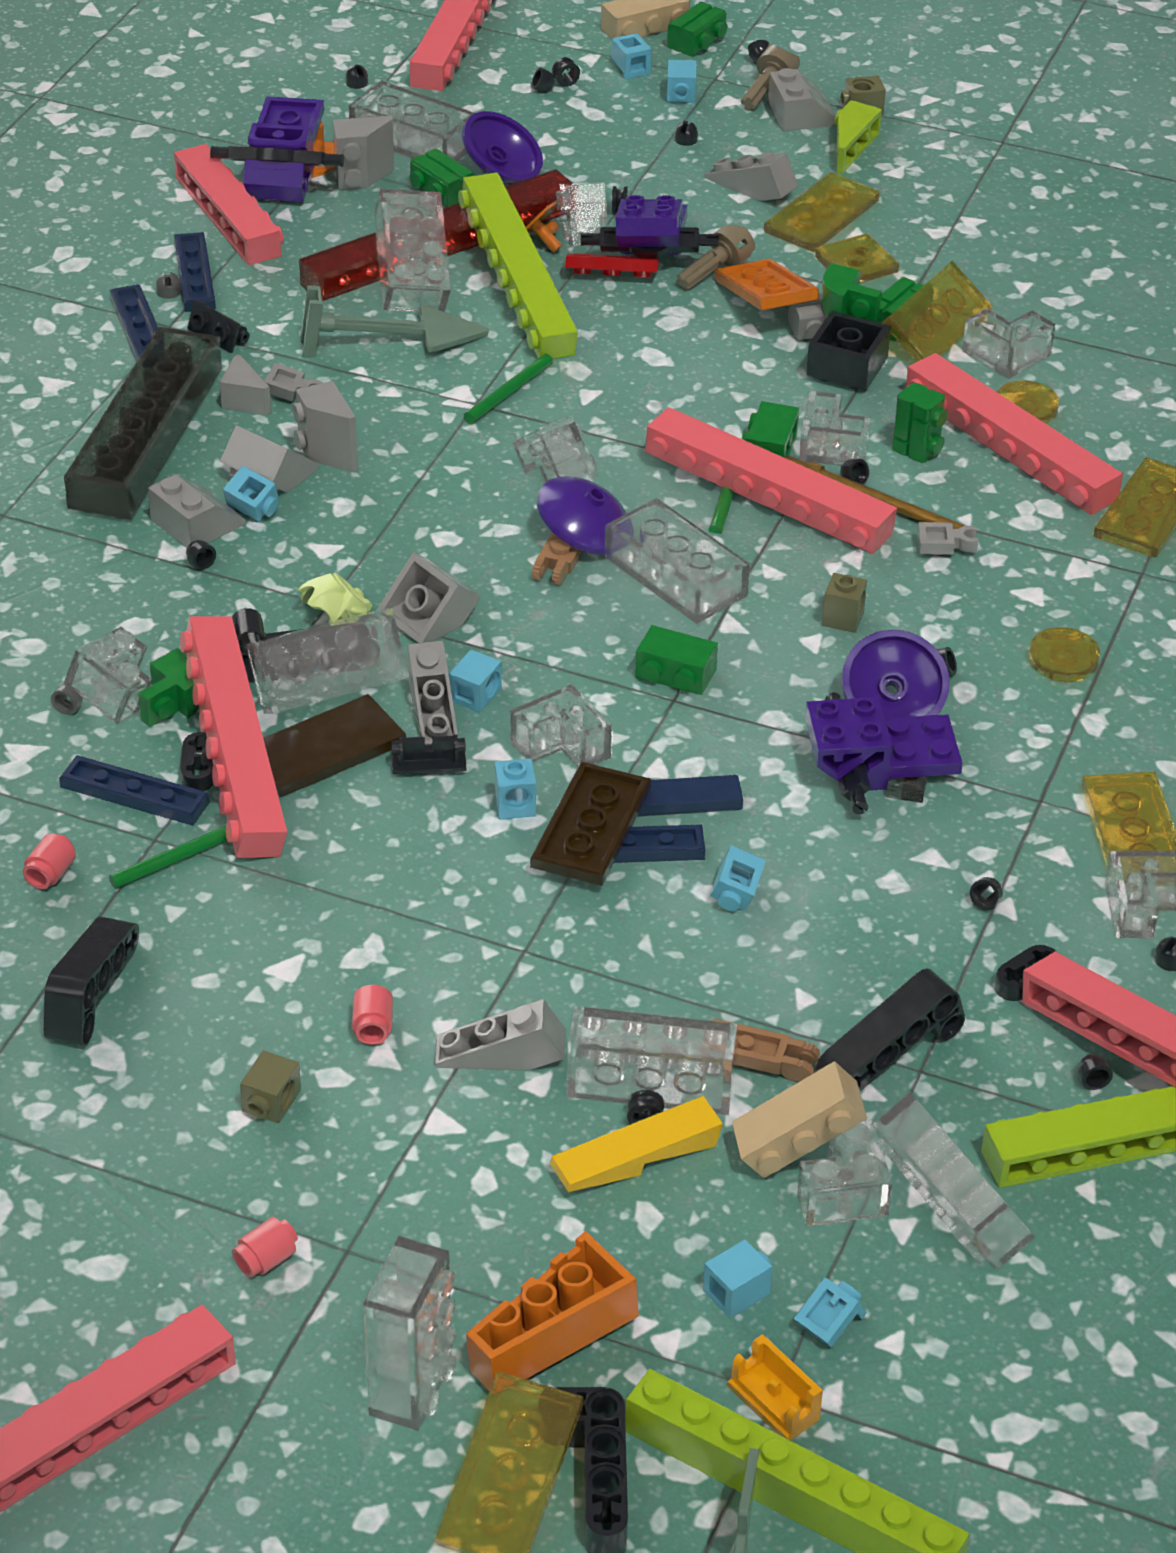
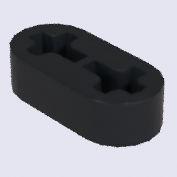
M205 732L192 733L184 739L180 764L182 785L201 791L209 790L213 786L212 770L214 765L212 759H208L206 756L207 736ZM202 749V754H196L197 750ZM195 770H202L200 775H195Z
M1034 945L1002 964L996 974V993L1005 1000H1022L1023 970L1054 953L1055 949L1046 945Z

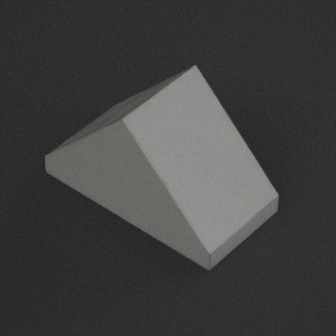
M240 354L234 356L220 381L222 409L261 415L270 414V387Z

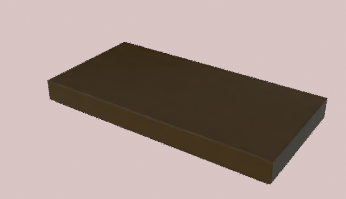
M366 694L268 735L263 739L278 796L283 797L390 751L392 747L391 741H399V737L406 738V733L369 694Z
M581 762L530 858V868L603 886L651 789V779Z

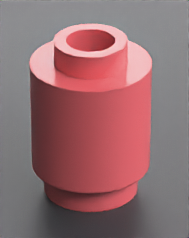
M45 835L24 862L23 876L26 881L38 889H46L49 886L55 885L76 858V852L71 841L63 835Z
M363 986L353 996L352 1029L357 1039L362 1043L376 1045L384 1042L392 1030L393 996L388 989L382 986Z
M270 1217L238 1240V1246L232 1249V1256L238 1267L247 1277L252 1278L257 1274L263 1276L296 1252L295 1242L298 1240V1237L288 1221L285 1219L279 1221L275 1217Z

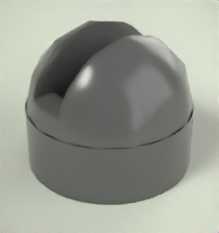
M170 272V275L161 273L156 280L157 295L165 299L179 296L181 294V283L178 276L173 272Z
M72 683L62 684L51 695V702L54 708L65 715L74 714L83 701L82 690L79 687L76 688Z

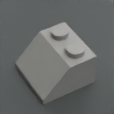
M784 68L780 71L770 72L768 103L782 131L835 126L836 115L824 92L798 69Z
M392 116L333 120L334 154H344L343 167L335 166L339 190L369 188L394 170Z
M329 381L295 389L296 403L292 404V411L298 425V430L294 431V440L299 450L303 449L308 459L319 464L349 472L358 471L356 417L335 383Z
M237 425L220 462L231 467L229 473L235 475L242 466H245L276 484V488L287 493L314 473L320 465Z
M176 474L148 487L151 520L186 548L193 541L202 540L209 543L246 524L245 519L205 487Z
M413 552L376 611L418 643L433 642L461 627L481 596L436 562Z

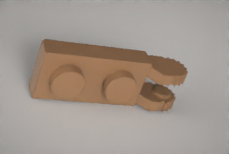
M552 532L536 558L532 570V578L541 580L549 568L553 569V584L561 585L567 574H571L583 551L567 544Z
M714 1018L702 1046V1057L778 1075L781 1073L787 1080L800 1082L814 1074V1067L811 1065L818 1061L820 1049L810 1042L806 1043L803 1040L790 1038V1035Z

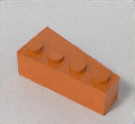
M584 1231L575 1239L576 1246L567 1254L560 1252L550 1261V1268L538 1279L531 1277L521 1286V1293L511 1302L504 1300L466 1333L470 1372L494 1397L639 1317L636 1278L588 1232Z

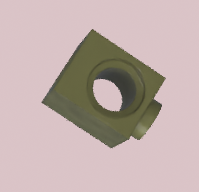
M879 76L846 78L845 90H841L840 94L841 105L844 107L850 100L880 108L882 109V115H884L886 89Z
M833 573L824 594L822 626L856 633L865 610L866 579Z
M263 1050L240 1083L242 1111L256 1118H264L279 1124L301 1091L299 1062Z

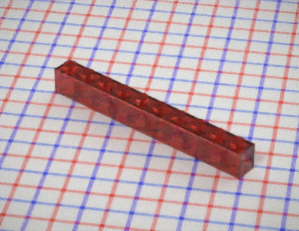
M557 169L505 187L525 227L548 205L555 201L558 203L557 208L543 222L576 211V185ZM458 203L300 258V285L306 291L307 285L320 286L322 301L479 246L475 228H471L469 225L466 210L461 209Z

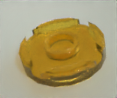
M1014 381L1001 386L997 393L1045 424L1049 423L1050 418L1055 419L1058 415L1059 397L1054 390L1044 384L1035 381Z
M1065 627L1049 628L1039 632L1031 640L1028 658L1031 666L1036 671L1039 668L1045 672V677L1055 681L1074 682L1087 678L1088 673H1094L1097 670L1100 649L1094 639L1077 629Z

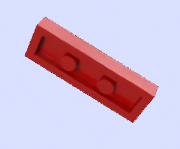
M567 253L565 268H572L573 274H590L591 269L603 270V275L621 276V271H633L634 277L649 278L652 272H658L659 258H642L638 256Z

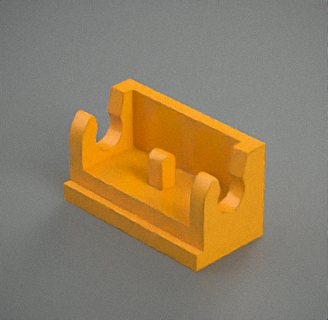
M762 1334L753 1340L752 1353L747 1360L740 1353L735 1356L732 1363L731 1379L728 1381L727 1387L775 1433L791 1441L820 1420L823 1390Z

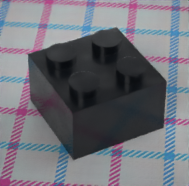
M831 310L809 342L806 375L822 381H830L846 385L852 389L866 391L888 358L891 326Z

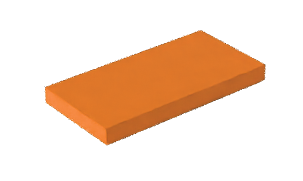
M770 258L714 270L715 281L761 311L819 299V288Z

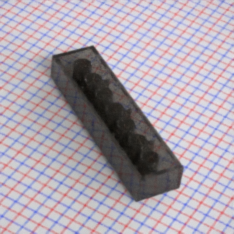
M165 327L157 329L64 475L68 509L107 515L119 519H132L146 496L148 487L152 486L222 370L220 337Z

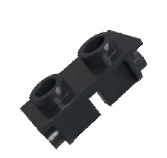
M194 300L188 322V330L229 353H233L235 344H244L249 340L250 334L245 326L240 325V323L202 302Z
M458 734L453 736H432V745H425V737H399V741H391L393 774L467 771L465 738H458Z

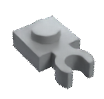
M278 363L273 364L265 379V382L270 387L271 395L292 402L296 397L295 389L323 383L316 379L305 380L304 372Z
M918 522L920 554L954 555V548H959L965 552H975L978 547V538H976L977 527L963 526L959 529H953L952 523Z

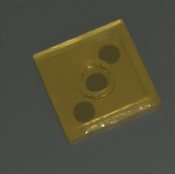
M868 233L823 245L815 250V257L826 268L831 263L861 270L860 283L898 273L899 263Z

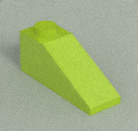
M850 100L842 109L838 110L835 117V126H837V173L843 174L880 135L882 109Z

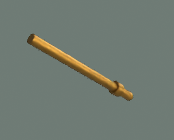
M789 455L785 457L790 461L897 507V513L919 522L952 523L953 529L965 526L954 520L825 470V466L816 462L806 463Z

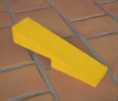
M701 1096L551 1156L550 1165L568 1192L642 1175L645 1163L715 1148L723 1123L705 1097Z

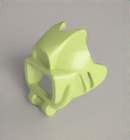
M337 573L316 577L302 584L298 589L302 593L301 600L304 604H308L314 609L323 610L329 615V622L326 626L353 623L359 615L366 614L372 608L371 602L363 597V592L359 588H353Z

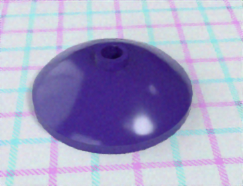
M482 111L470 116L464 124L462 139L465 149L472 161L486 174L498 172L502 182L522 184L532 181L541 171L543 166L541 149L532 134L517 121L497 112Z
M564 476L548 480L538 493L537 508L542 520L557 537L572 547L591 554L609 555L622 550L631 536L629 517L618 499L602 486L584 478Z
M883 630L863 638L847 656L841 677L845 699L879 697L884 718L938 715L946 703L950 686L946 663L937 649L924 638L904 630ZM886 686H894L897 689V693H888Z

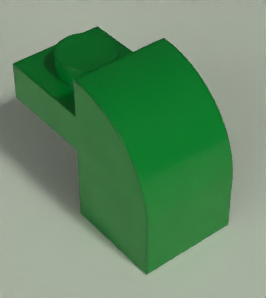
M831 263L823 275L821 309L827 316L832 310L877 322L880 317L882 291L861 286V270Z
M179 648L149 663L152 686L138 693L141 721L149 727L178 711L189 718L199 708V705H194L193 679H188L187 654L182 653Z

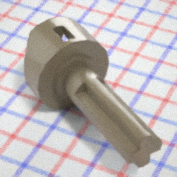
M773 44L768 45L757 61V70L760 75L741 99V104L745 105L744 109L750 111L751 108L755 110L768 93L770 72L780 71L784 68L798 69L800 66L799 56Z
M725 225L713 233L719 234V246H711L712 249L679 273L677 275L678 280H676L677 284L687 291L721 264L733 266L746 261L756 247L748 229L742 226ZM739 242L744 243L743 246L738 248L737 244Z

